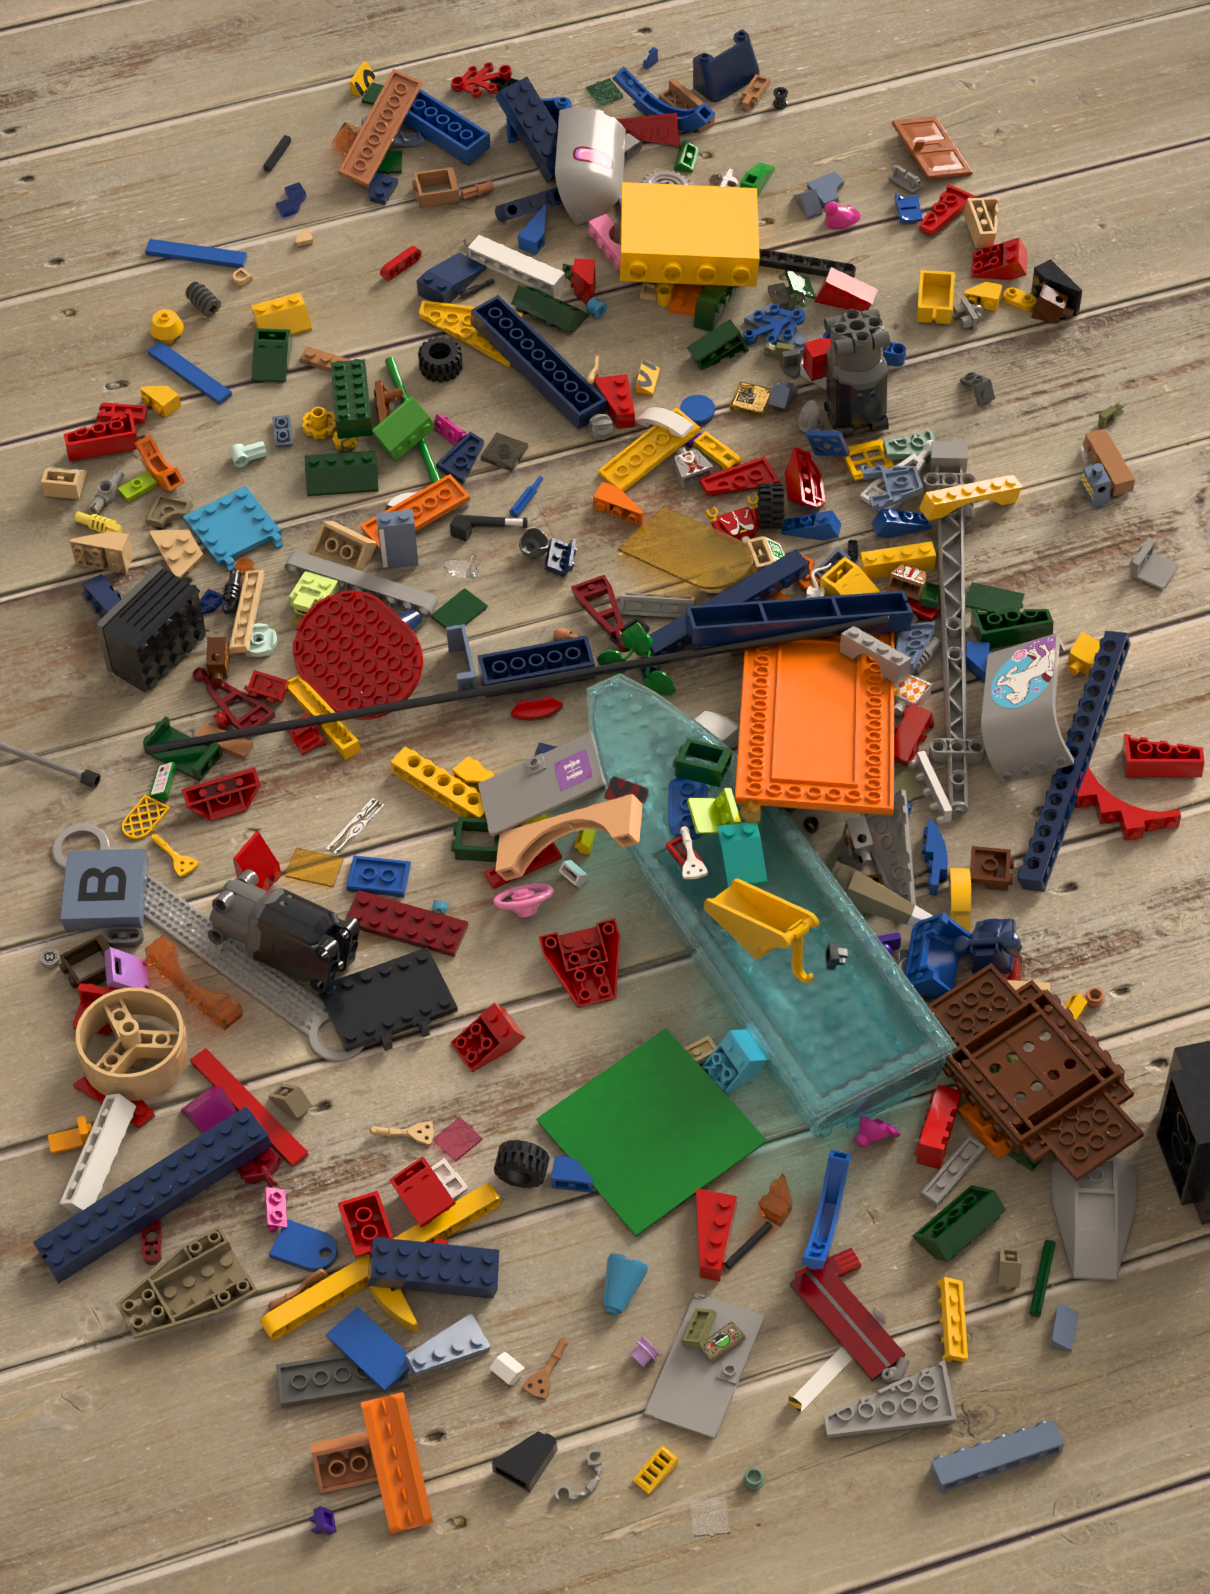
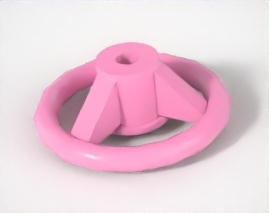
M534 883L521 885L498 894L493 899V904L499 909L512 910L518 917H529L536 914L541 903L554 894V889L548 884ZM511 896L512 900H514L510 902H502V900Z

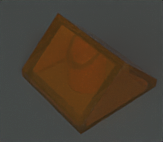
M344 122L333 139L332 144L346 157L361 129Z

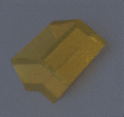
M750 799L741 806L740 815L747 823H760L761 803H754Z

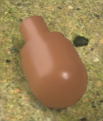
M557 628L553 633L555 641L579 637L565 628Z

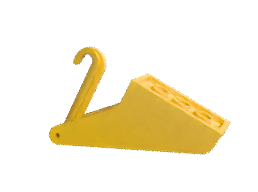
M737 878L732 881V885L715 898H708L704 901V910L757 961L774 948H789L792 942V973L804 984L813 982L814 975L812 973L807 975L803 969L804 935L810 931L809 928L819 926V920L815 914Z

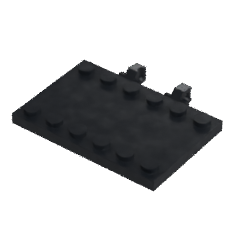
M428 947L336 979L323 993H318L345 1052L375 1041L376 1043L381 1042L385 1051L393 1049L390 1036L418 1027L422 1038L429 1036L430 1028L428 1024L431 1021L458 1012V1007Z

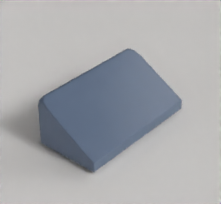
M1060 1303L1057 1306L1050 1347L1072 1351L1078 1312Z

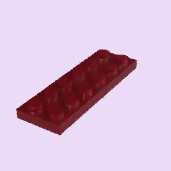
M358 891L346 918L354 917L360 923L361 931L421 948L428 947L431 951L452 957L456 956L469 926L468 921L363 891Z

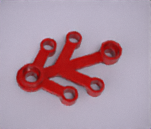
M491 62L485 63L479 72L476 66H471L462 77L457 76L452 79L451 88L454 91H467L472 93L473 98H479L482 96L481 89L469 86L474 84L487 89L488 93L493 95L498 91L496 84H490L485 81L498 78L508 80L512 76V70L509 65H503L499 68V72L485 75L494 71Z

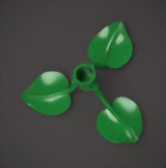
M636 622L633 626L625 629L620 637L622 643L632 650L624 658H622L618 651H604L598 656L597 662L600 666L624 662L634 652L638 656L646 655V658L650 657L651 651L649 649L653 640L646 634L640 623ZM646 667L647 677L643 680V683L650 692L657 695H670L677 691L667 674L661 671H652L650 674L649 667ZM625 671L616 672V673H611V674L620 675V674L625 673Z

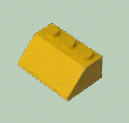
M300 292L251 306L256 328L288 329L291 331V336L312 330L307 308Z

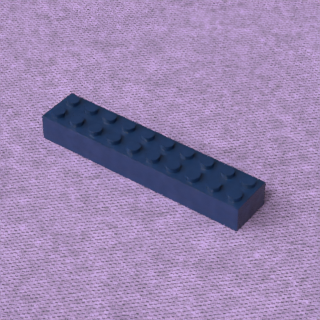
M499 295L471 310L470 324L578 430L589 424L590 419L594 415L606 414L607 400L591 384H588L587 380Z

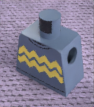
M1096 463L1085 467L1082 471L1079 485L1092 507H1098L1110 502L1111 482L1104 471L1103 465Z

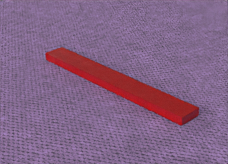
M207 1048L190 1059L191 1064L213 1086L223 1088L237 1111L245 1106L250 1109L268 1134L272 1147L292 1167L309 1155L308 1151Z

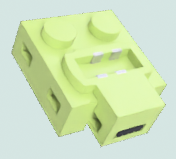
M305 571L289 596L290 606L294 608V613L305 615L321 599L337 594L339 592L338 581Z

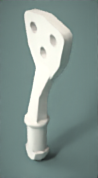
M683 826L680 834L683 838V845H685L687 850V860L683 866V879H697L706 876L708 870L693 853V841L690 837V830L688 827Z

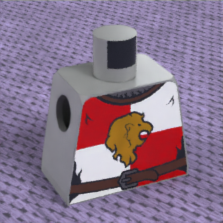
M865 815L847 819L842 836L850 856L854 860L859 859L861 865H868L872 862L870 855L873 849V840Z

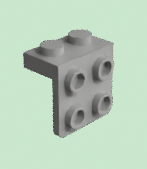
M1148 538L1145 544H1141L1138 555H1134L1131 559L1130 576L1163 590L1177 571L1179 564L1154 553L1155 540Z

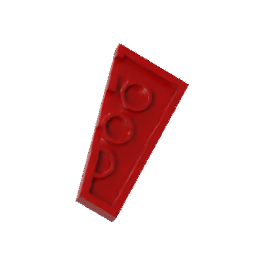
M948 184L946 191L942 192L939 196V201L934 203L931 212H928L919 224V231L930 236L935 235L960 214L965 208L967 199L975 198V195Z

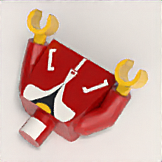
M755 494V502H751L750 496H748L747 503L751 506V509L747 506L716 516L718 514L716 507L711 508L713 515L707 509L705 516L711 519L712 522L710 524L715 536L728 542L730 546L734 547L741 544L743 549H746V540L755 538V533L759 529L758 507L756 508V503L759 500L758 496Z

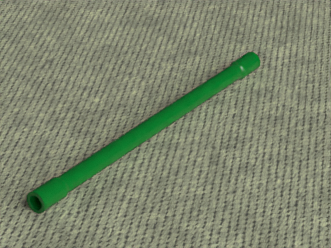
M388 357L385 360V364L395 388L401 387L404 393V398L400 399L403 404L409 397L400 377L395 359ZM423 438L417 445L428 471L431 484L441 478L436 470L426 441Z

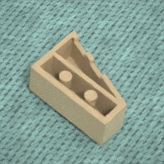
M999 197L967 199L963 215L976 249L993 246L997 234Z

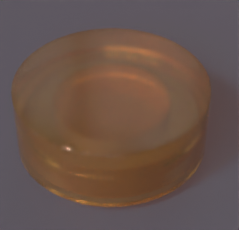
M242 557L236 561V570L240 571L242 575H245L246 571L254 570V562L251 558Z

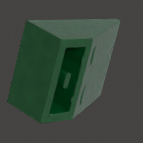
M256 328L253 345L252 381L286 382L292 349L290 330Z

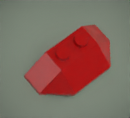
M794 447L785 470L788 500L816 509L826 503L822 475L811 459L810 452Z
M254 767L181 789L188 809L212 821L248 810L261 784Z

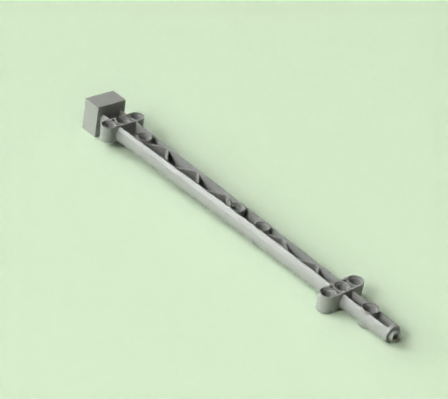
M931 441L929 473L923 479L924 494L930 491L976 482L974 475L966 473L968 463L967 442ZM964 505L950 512L945 517L936 519L946 738L933 739L929 747V759L932 762L947 763L948 800L952 808V814L955 816H962L968 811V764L982 762L985 752V745L982 740L967 739Z

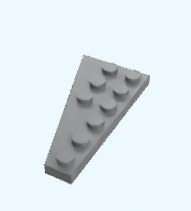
M900 789L894 794L893 815L867 814L865 818L873 840L872 856L879 873L882 874L885 887L916 905L906 791Z

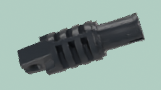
M233 570L230 571L229 582L225 585L222 598L224 614L235 613L239 603L241 591L239 583L242 574L238 570H235V573Z

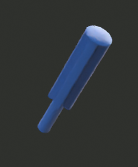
M539 476L532 486L527 487L509 510L512 517L517 518L537 493L536 489L543 481V477Z

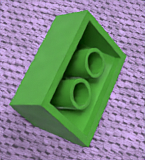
M411 396L378 424L372 432L383 451L394 461H397L429 434L435 426L428 414Z

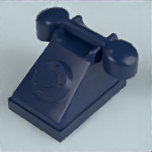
M994 918L976 922L970 939L966 936L956 937L952 942L951 948L954 955L959 958L965 957L970 953L973 975L991 963L1001 974H1011L1014 967V954L1022 950V942L1016 934V922L1014 919Z

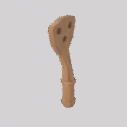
M318 1269L309 1275L296 1290L269 1302L268 1308L274 1310L306 1289L328 1277L327 1272L323 1269Z
M566 1337L559 1339L544 1369L531 1375L523 1384L524 1390L532 1396L541 1399L548 1397L550 1390L549 1375L552 1368L561 1359L560 1357L565 1347L568 1346V1339Z

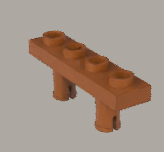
M381 380L375 382V389L373 390L377 400L375 407L379 413L377 415L379 424L390 415V402L404 398L401 387L387 392Z

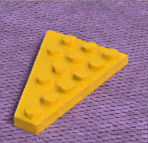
M422 300L419 318L507 367L511 366V363L470 324L471 310L475 307ZM516 312L523 318V313Z

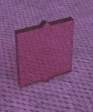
M459 1117L435 1136L433 1141L442 1149L443 1153H447L456 1162L481 1142L482 1137L473 1130V1126H469Z

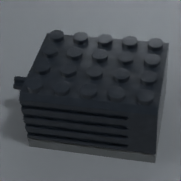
M157 564L96 624L107 670L111 673L114 672L116 676L142 692H146L149 688L153 689L157 685L158 679L161 676L165 677L169 673L170 667L173 664H179L182 655L185 652H191L194 643L197 640H203L206 635L199 598L200 590L194 584L190 585L189 582L182 580L179 576H175L174 573L168 572L167 569Z

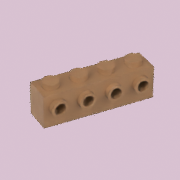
M1106 429L1086 433L1083 442L1084 451L1088 452L1093 465L1096 463L1103 465L1104 471L1111 482L1110 492L1112 495L1117 496L1133 491L1135 478Z

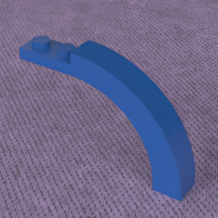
M624 66L612 78L635 101L633 106L645 116L677 113L679 131L699 129L715 115L704 102L693 109H680L664 103L650 93Z
M831 1150L829 1154L815 1223L802 1260V1265L807 1266L809 1269H823L825 1261L828 1260L839 1219L852 1154Z

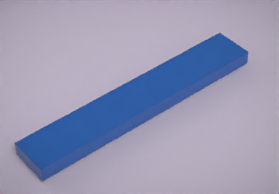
M155 239L149 240L145 250L146 255L236 268H243L248 257L247 252Z
M158 341L147 350L148 355L217 404H222L232 396V392L161 341Z

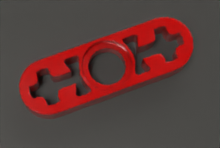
M415 246L409 247L381 268L380 275L387 281L392 280L421 258V250Z

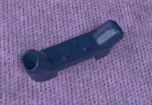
M556 187L498 205L495 208V215L500 222L536 212L544 205L549 208L563 202Z

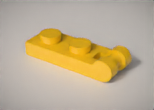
M706 431L693 441V445L721 465L723 470L741 463V458L738 454Z

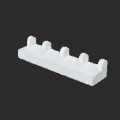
M925 751L917 752V759L912 760L909 764L911 768H919L920 773L916 775L917 781L924 780L927 788L922 792L924 796L931 795L934 803L930 804L929 807L932 811L938 809L941 815L936 818L937 824L949 822L952 818V808Z

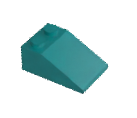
M757 821L717 826V841L727 887L729 888L732 885V881L736 878L751 885L767 883Z

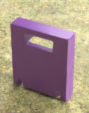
M111 947L104 952L107 986L116 989H149L147 960ZM117 961L119 964V974H116L115 963Z

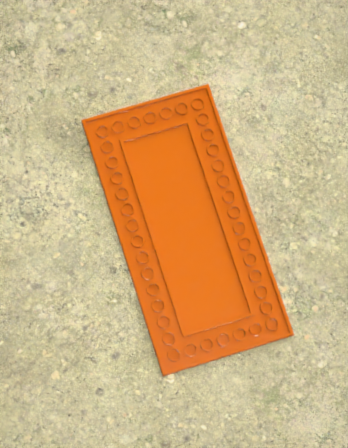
M894 632L869 634L894 648ZM841 636L803 639L744 650L735 786L736 804L893 815L894 682L882 676L879 665L872 657L862 654L853 660L841 653Z

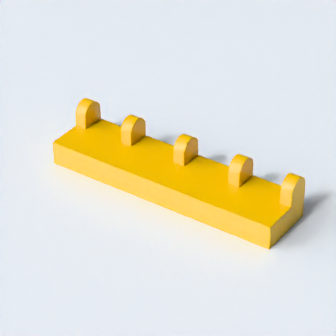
M943 1277L937 1282V1287L941 1290V1298L938 1300V1304L942 1306L940 1325H943L944 1337L941 1338V1344L945 1348V1355L942 1356V1361L945 1360V1363L952 1360L965 1362L968 1360L963 1281Z

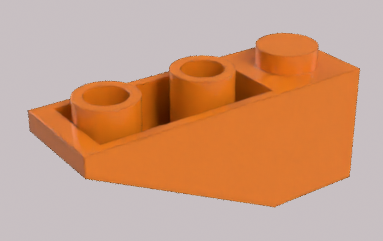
M602 482L593 496V508L642 526L643 511L619 487Z

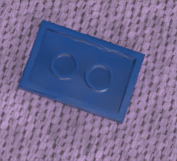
M353 855L346 889L351 892L363 891L370 894L405 897L411 861Z

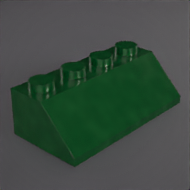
M518 285L511 305L516 306L517 311L522 313L529 312L531 313L530 317L537 320L541 318L545 320V324L550 326L556 325L559 327L558 330L568 333V331L575 332L589 316V313L529 286Z
M376 450L305 455L307 496L379 491Z
M971 1185L912 1236L935 1259L949 1261L962 1248L967 1247L977 1235L982 1234L986 1227L997 1221L1006 1209L995 1190Z

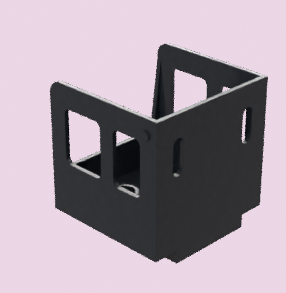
M1210 1041L1174 1048L1155 1133L1181 1205L1194 1203L1202 1225L1210 1223Z

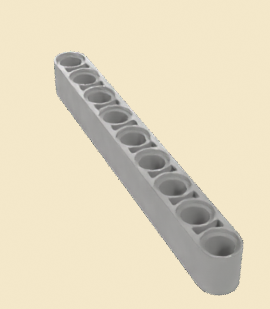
M293 551L284 565L285 570L290 574L302 577L303 573L307 571L338 581L339 590L367 592L376 596L388 606L403 611L415 610L425 618H429L438 604V599L433 594L301 551Z

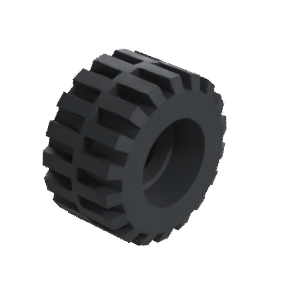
M437 336L434 339H428L427 342L424 341L422 346L419 347V369L426 379H431L432 382L439 381V383L443 381L448 382L460 374L463 365L461 347L452 338L447 339L445 336L438 338Z
M760 483L758 486L760 529H782L784 525V487L782 483Z
M509 1140L499 1146L494 1173L500 1180L516 1187H539L545 1180L550 1156L547 1151L534 1143Z

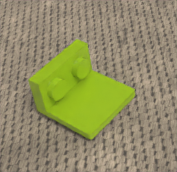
M724 788L716 798H689L687 800L697 834H717V826L741 823L731 788Z

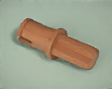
M491 180L479 185L474 184V187L462 190L461 196L465 200L475 196L480 197L481 194L494 191V185Z

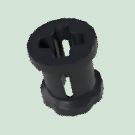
M784 87L775 88L773 91L775 96L773 106L778 109H784L788 105L786 100L788 90Z

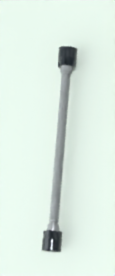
M0 742V750L77 777V779L81 780L80 783L96 788L100 782L101 775L87 769L79 771Z

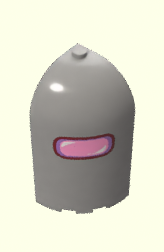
M572 107L559 111L555 177L563 205L576 226L605 214L616 204L622 193L626 129L614 117L610 118L603 114V111L593 108L585 110L580 109V107Z

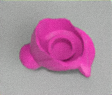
M829 202L824 207L826 212L825 224L832 229H845L857 223L861 218L860 212L856 209H851V205L844 207L837 205L836 202Z
M860 1115V1132L854 1136V1140L859 1146L866 1148L870 1142L879 1141L888 1136L898 1138L901 1134L895 1127L883 1122L879 1118L871 1120Z

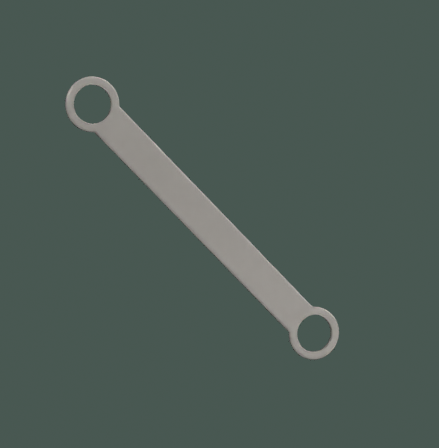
M78 824L66 828L53 842L52 856L58 866L66 870L67 860L61 854L62 846L69 837L79 833L95 836L100 841V850H114L110 847L106 833L90 824ZM148 875L144 892V917L308 1036L311 1049L319 1057L328 1061H344L353 1058L362 1051L365 1045L347 1052L345 1050L334 1052L322 1047L318 1041V1032L326 1022L330 1021V1018L319 997L287 974L249 957L245 944L230 937L220 945L212 943L208 938V932L213 928L209 918Z

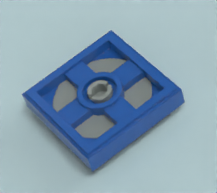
M807 430L806 437L815 455L849 456L850 450L841 431Z

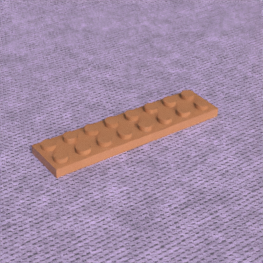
M395 69L392 70L338 170L339 175L369 187L423 85L422 81Z

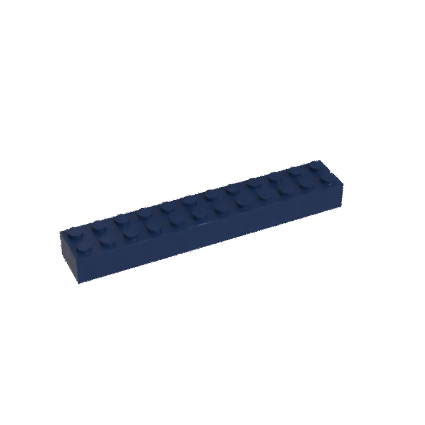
M905 591L686 606L685 626L692 647H702L885 615L889 616L890 624L860 630L867 634L910 631L913 612ZM841 633L831 634V635H826V636H820V637L841 636Z
M245 1106L33 1243L57 1282L61 1283L142 1231V1228L151 1225L152 1222L162 1218L271 1148L272 1144L269 1136L250 1109Z

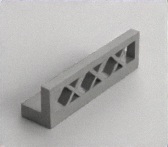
M622 592L620 596V614L679 618L686 614V606H694L695 597Z

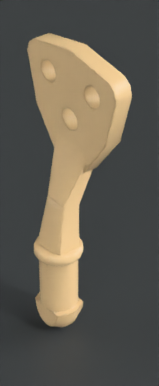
M599 356L595 357V367L587 374L588 384H593L594 379L599 377Z
M429 1121L417 1123L401 1130L391 1127L381 1128L373 1126L369 1129V1133L373 1136H388L389 1138L396 1136L410 1137L417 1143L430 1146L434 1129L433 1123Z

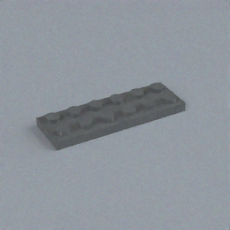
M404 1344L399 1345L405 1351ZM344 1354L276 1364L281 1407L382 1391ZM408 1373L389 1390L410 1387Z

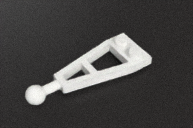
M933 440L925 442L924 450L918 456L912 454L896 466H910L915 463L920 474L925 466L924 459L930 454L931 441ZM880 477L872 482L860 494V499L870 505L869 496L887 494L879 488L884 484L883 478ZM901 502L883 509L896 510L897 507L901 504Z

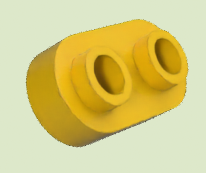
M1013 287L1007 288L1004 291L1003 300L1007 304L1024 311H1031L1035 308L1036 298L1033 295Z

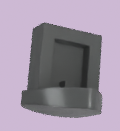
M799 348L782 352L781 369L786 375L796 379L800 374L801 368Z

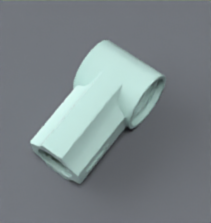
M263 441L246 446L235 444L229 449L236 467H244L250 460L267 456Z

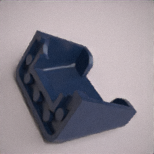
M743 29L736 32L733 36L736 45L716 57L708 53H702L693 58V88L711 102L723 100L748 85L756 74L760 75L759 65L750 36Z

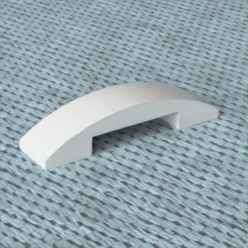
M659 407L646 409L635 420L636 424L645 427L653 424L669 429L671 435L684 438L694 428V425L684 417Z

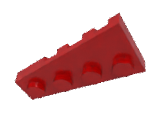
M677 113L616 119L626 129V134H630L638 140L680 146Z
M765 456L700 478V485L707 496L758 489L760 483H780Z
M85 1076L73 1084L76 1090L87 1094V1097L103 1104L106 1095L92 1087ZM142 1099L130 1100L131 1103L136 1105L133 1118L129 1123L139 1129L152 1120L155 1114Z

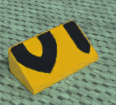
M366 61L362 63L349 81L351 94L360 97L363 96L365 90L368 89L375 79V74Z
M642 360L636 382V393L654 394L660 371L659 367L646 360Z

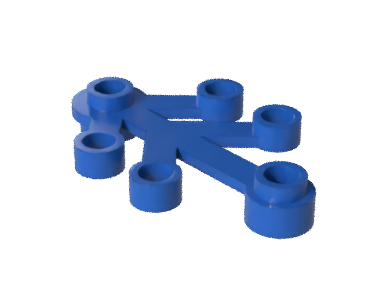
M772 304L769 307L770 314L785 317L778 319L764 315L761 310H757L753 313L754 320L769 324L756 330H745L742 335L747 345H752L757 341V336L773 330L772 334L767 336L766 341L776 345L783 327L789 324L788 328L782 331V335L785 340H790L793 338L796 326L804 323L806 319L805 312L801 309L788 311L780 309L778 304Z

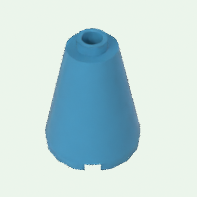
M611 1253L607 1258L603 1307L606 1309V1313L617 1316L618 1313L624 1312L648 1273V1266L634 1258L631 1261L626 1259L627 1256Z

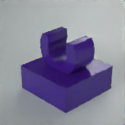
M321 1506L313 1509L314 1515L309 1518V1521L316 1523V1527L312 1528L311 1532L315 1534L323 1532L328 1535L337 1532L333 1511Z

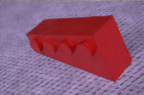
M132 410L126 412V415L120 418L117 415L111 417V421L105 423L100 421L94 423L95 425L91 428L83 427L64 434L69 461L137 449L134 444L138 440Z

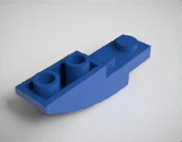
M928 820V827H924L923 838L927 840L926 843H922L921 854H925L928 871H932L931 876L927 875L926 887H930L929 895L937 896L939 880H947L948 856L941 832L933 820Z

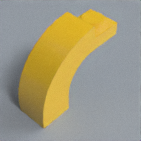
M949 868L950 918L965 930H970L969 868Z

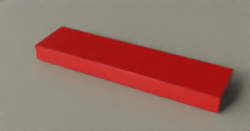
M554 842L544 848L533 859L523 876L562 859V855ZM496 867L484 872V876L493 890L518 879L505 881L495 871Z

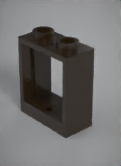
M102 934L59 955L61 959L60 969L64 975H69L70 978L68 980L73 989L77 988L78 990L80 983L97 986L107 981L106 967L80 980L71 967L99 951L105 958L104 952L110 948V945ZM118 961L115 963L116 974H119Z

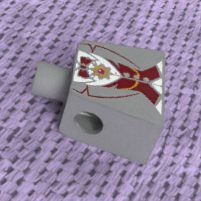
M681 447L676 451L677 456L674 457V470L682 489L700 483V478L713 474L712 464L697 449L687 452L684 447Z

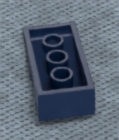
M459 252L428 269L417 279L418 295L431 302L450 304L460 295V292L464 291L486 269V266Z

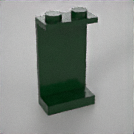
M165 716L156 724L155 729L144 738L143 746L145 753L148 754L147 745L191 737L170 727L169 718ZM213 742L210 747L201 745L150 754V756L163 763L175 762L178 771L201 782L222 757L220 744Z

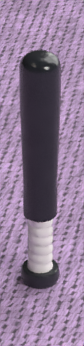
M474 515L457 516L471 522V526L505 527L511 525L528 528V517L509 519L506 517Z

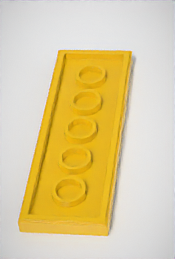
M675 408L672 412L679 414L694 425V428L684 438L671 435L669 429L654 425L597 471L598 475L608 484L619 487L625 492L698 434L701 429L681 410Z

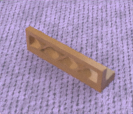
M674 77L669 80V89L659 94V99L664 103L680 109H693L703 103ZM671 94V95H673L675 98H674V99H670V98H667L666 96H668V95ZM676 104H683L685 108L677 107ZM715 115L703 127L696 129V131L701 133L715 125Z

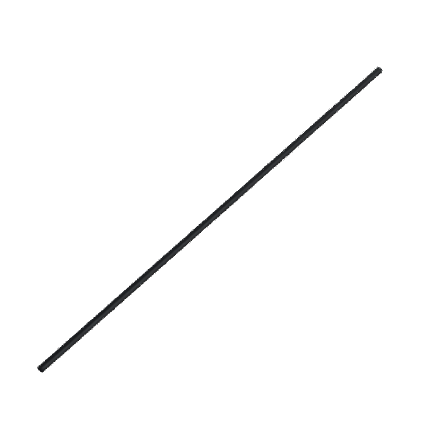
M885 615L147 745L148 755L212 744L213 742L230 741L843 633L853 626L859 629L890 624L889 616Z

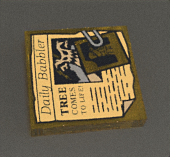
M740 381L730 404V410L764 418L772 388Z

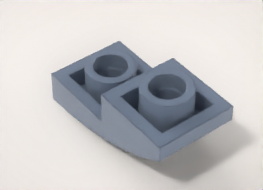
M290 415L272 417L275 447L293 445Z

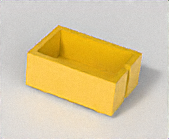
M920 271L916 322L932 323L933 320L936 321L935 323L951 324L955 272Z

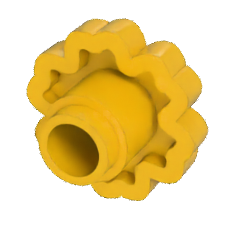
M315 407L302 418V430L306 436H313L314 439H325L327 435L331 436L336 431L335 415L332 411L326 412L325 408Z

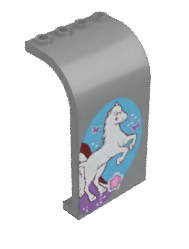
M1057 633L996 651L987 656L981 728L988 758L1002 784L1074 764V758L1062 738L1056 717L1055 703L1059 653L1064 652L1065 648Z

